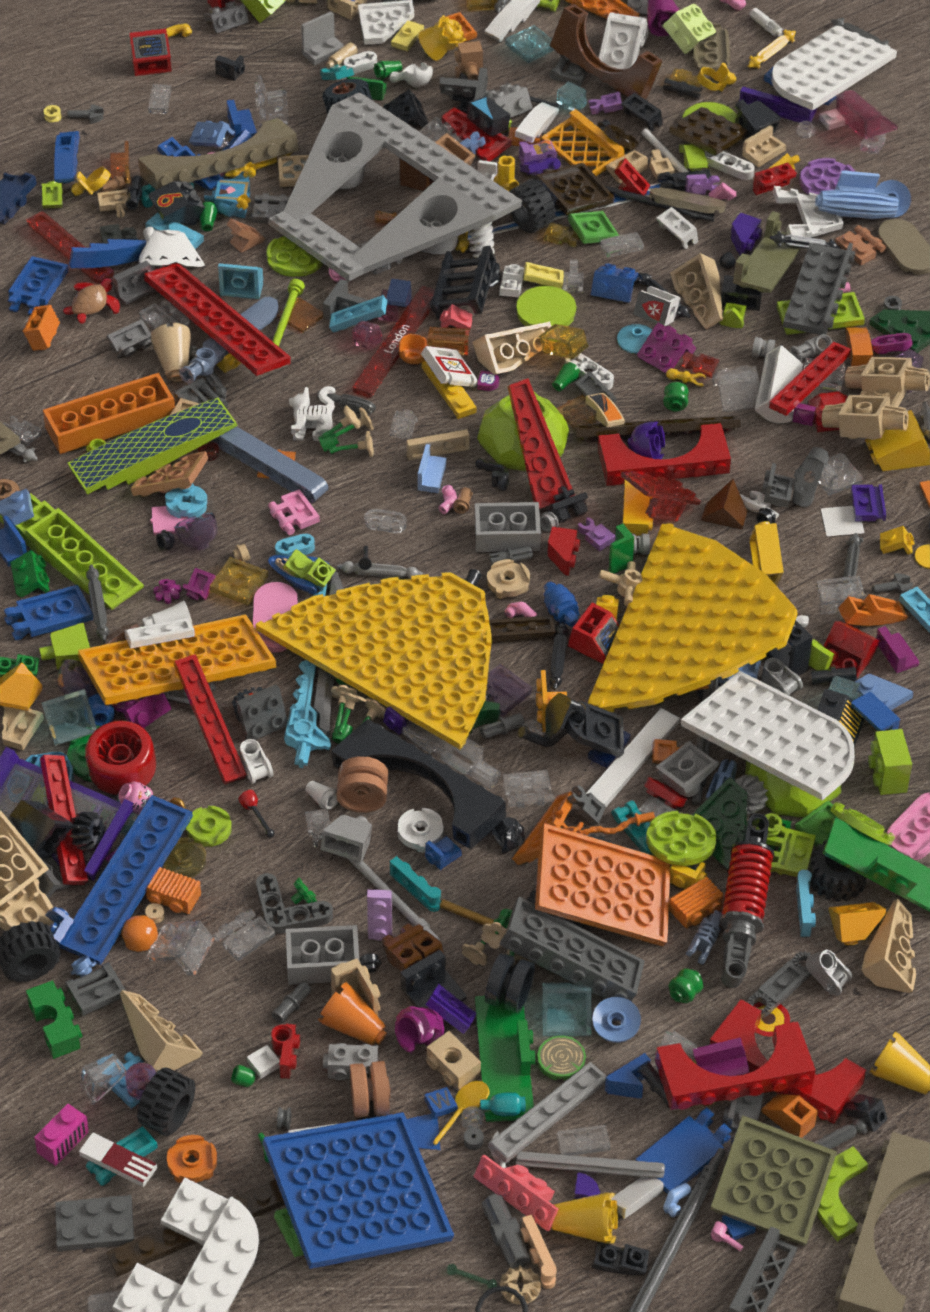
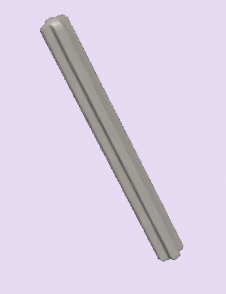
M522 1151L516 1155V1165L524 1167L663 1178L665 1174V1165L663 1163Z

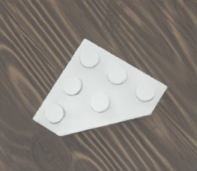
M412 0L358 4L364 45L384 43L401 29L407 20H412L414 18Z

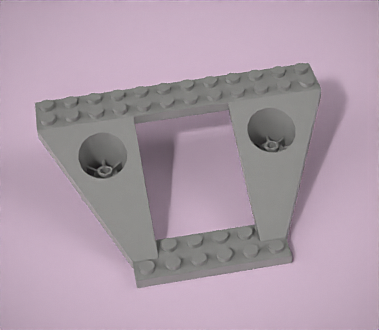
M359 92L331 106L284 211L270 217L268 225L347 281H351L367 272L419 251L431 254L451 252L457 246L459 235L495 221L520 208L522 200ZM385 147L434 180V182L369 242L360 248L311 213L337 189H350L362 183L365 164Z

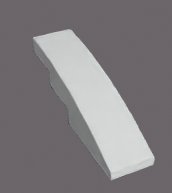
M512 0L486 28L485 34L501 42L509 31L513 32L521 21L525 22L541 0Z
M543 102L540 103L519 125L515 132V137L533 143L536 137L539 138L542 132L545 133L559 112V109Z

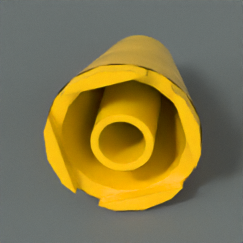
M894 1032L893 1037L896 1038L895 1041L891 1039L888 1041L875 1061L874 1065L877 1069L871 1068L869 1073L926 1095L928 1091L930 1092V1065L899 1033Z
M607 1192L553 1204L559 1210L552 1223V1230L606 1244H613L616 1236H612V1229H617L618 1227L617 1200L611 1199L615 1194Z

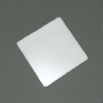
M853 506L821 509L826 536L864 533L862 521H855Z

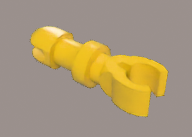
M668 369L666 372V376L671 380L678 379L682 380L683 383L691 382L698 387L704 386L703 383H697L696 380L699 377L706 378L702 373L690 374L689 371L679 372L676 369Z

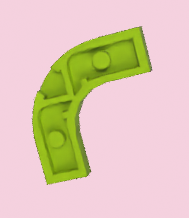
M854 1146L835 1156L817 1211L818 1218L837 1242L855 1232L858 1223L845 1209L839 1199L841 1186L868 1169V1163Z

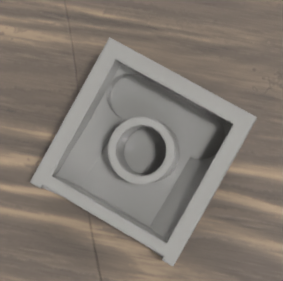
M688 741L657 765L656 770L669 787L681 796L691 797L699 792L700 783L719 765V762L694 746L691 741Z

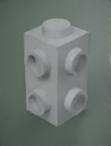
M329 1044V1052L324 1054L323 1068L328 1069V1078L336 1080L350 1079V1064L363 1063L366 1069V1076L370 1078V1065L372 1062H378V1046H371L369 1044Z

